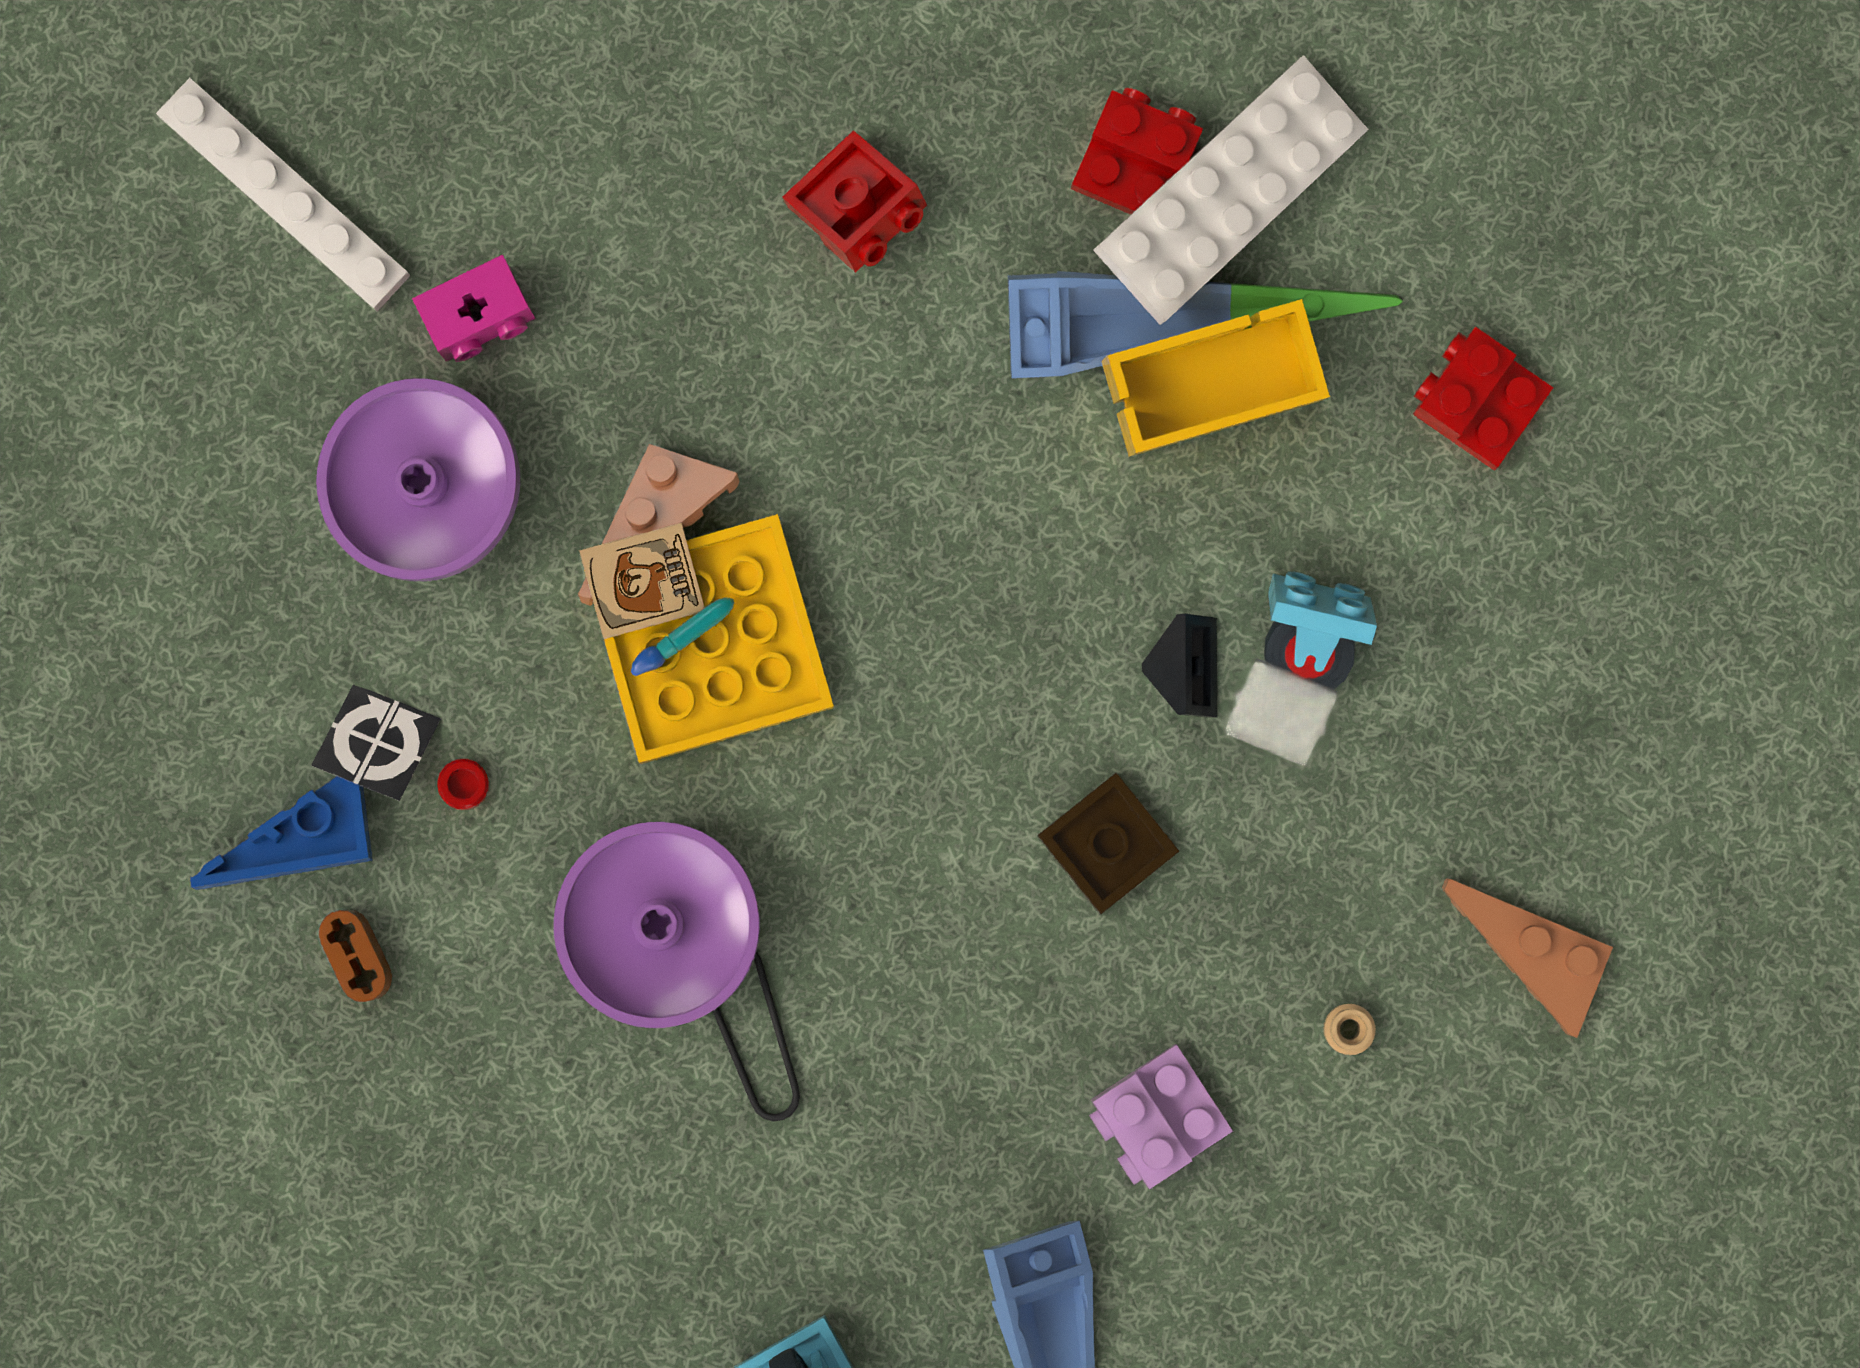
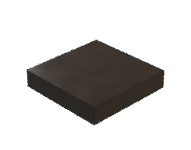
M1117 773L1113 774L1037 835L1099 915L1180 852Z

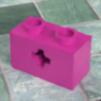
M503 254L412 298L437 351L446 362L453 358L456 362L466 361L483 350L482 344L498 336L501 340L514 338L528 328L527 322L535 319ZM478 304L483 318L474 322L471 318L470 308Z

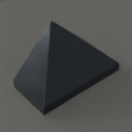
M1186 613L1177 614L1142 663L1143 674L1178 715L1205 718L1217 717V618Z

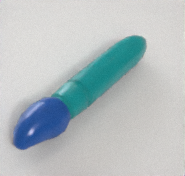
M726 597L714 601L669 633L668 636H665L656 646L642 650L632 663V675L638 676L661 667L665 659L678 653L679 650L681 651L722 621L732 610L734 599Z

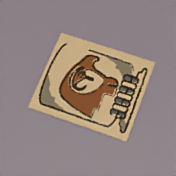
M682 523L579 550L603 639L693 615L704 609Z

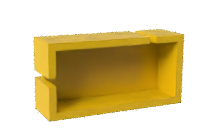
M1302 299L1259 311L1251 317L1248 314L1110 354L1101 361L1113 404L1123 402L1125 409L1117 413V418L1129 457L1313 404L1330 397Z

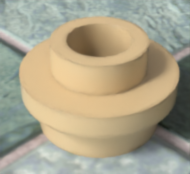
M1339 1005L1331 1010L1324 1022L1326 1041L1335 1051L1345 1055L1362 1053L1372 1044L1375 1037L1376 1028L1371 1014L1359 1005ZM1348 1019L1353 1020L1358 1026L1356 1036L1351 1039L1344 1038L1340 1032L1341 1024Z

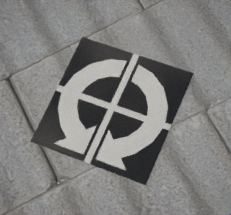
M353 685L311 766L400 801L441 718L376 692Z

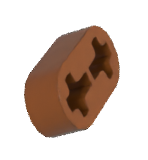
M349 909L331 912L327 915L320 925L319 938L343 991L349 998L358 1002H367L381 998L388 992L391 986L392 973L368 920L358 911ZM339 920L344 925L353 924L355 926L356 932L349 936L355 950L354 953L346 941L337 942L334 938V933L340 930ZM358 958L366 971L374 969L377 973L378 978L371 982L373 991H370L367 986L358 988L355 979L362 975L356 961Z

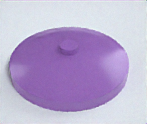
M405 379L387 383L367 392L354 401L336 420L325 439L319 456L316 479L317 496L320 510L329 531L337 543L357 562L373 571L395 579L421 582L433 581L456 575L472 567L491 552L502 539L513 519L518 504L520 467L515 446L506 427L499 417L477 397L462 388L446 382L432 379Z
M646 822L623 827L599 839L571 867L563 881L555 905V947L559 961L570 983L599 1012L622 1023L637 1027L666 1028L692 1022L714 1011L738 989L745 979L755 958L759 943L760 913L758 901L750 878L742 865L727 848L712 837L691 827L676 823Z

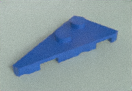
M336 776L318 790H311L303 795L291 809L279 812L247 835L249 837L247 840L224 856L219 854L206 863L197 875L190 877L191 888L201 890L373 861L363 786Z

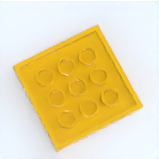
M778 514L686 540L704 608L714 601L726 597L734 599V606L722 621L681 651L679 650L678 653L665 659L661 667L638 676H634L631 673L632 663L642 650L656 646L665 636H668L669 633L696 614L604 639L640 764L834 708Z

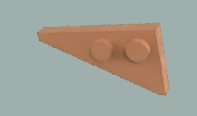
M649 444L602 544L682 523L683 528L693 525L704 516L702 509L725 490L730 494L738 487L740 482L738 474ZM586 577L578 596L581 603L591 606L593 599Z
M1445 879L1442 889L1451 899V903L1464 917L1468 918L1487 940L1486 943L1507 967L1520 978L1528 991L1537 1001H1540L1560 1024L1563 1031L1567 1035L1578 1038L1613 947L1452 879Z

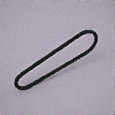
M756 951L754 962L792 1089L793 1098L787 1110L782 1113L773 1114L765 1111L760 1106L719 1007L712 1012L753 1109L763 1119L774 1122L785 1120L795 1112L800 1101V1091L763 962Z

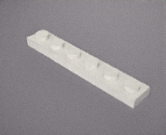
M191 78L157 111L156 114L161 120L375 311H378L410 277V274Z

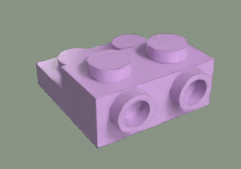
M1176 1044L1091 1099L1097 1110L1089 1116L1105 1141L1114 1136L1125 1152L1117 1160L1131 1182L1135 1185L1143 1180L1149 1189L1192 1162L1193 1157L1233 1132Z

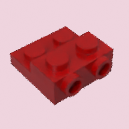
M1124 88L1121 94L1112 90L1072 182L1071 189L1131 215L1192 158L1203 128L1196 126V117L1183 109L1171 107L1168 113L1149 106L1151 99L1141 91Z
M854 130L782 196L787 207L820 236L824 245L855 273L864 264L868 267L878 264L887 252V243L900 231L908 233L914 230L920 224L923 218V209L927 206L918 185Z
M1475 326L1467 337L1458 332L1441 356L1449 361L1438 377L1430 372L1416 391L1414 397L1421 401L1413 415L1492 470H1496L1554 387L1514 361V358L1517 356L1515 353Z

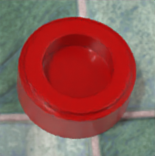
M457 759L448 763L441 770L437 781L438 792L448 806L456 810H471L485 800L489 791V779L483 767L477 762L470 759Z

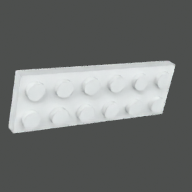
M1303 55L1093 251L1161 325L1369 129Z

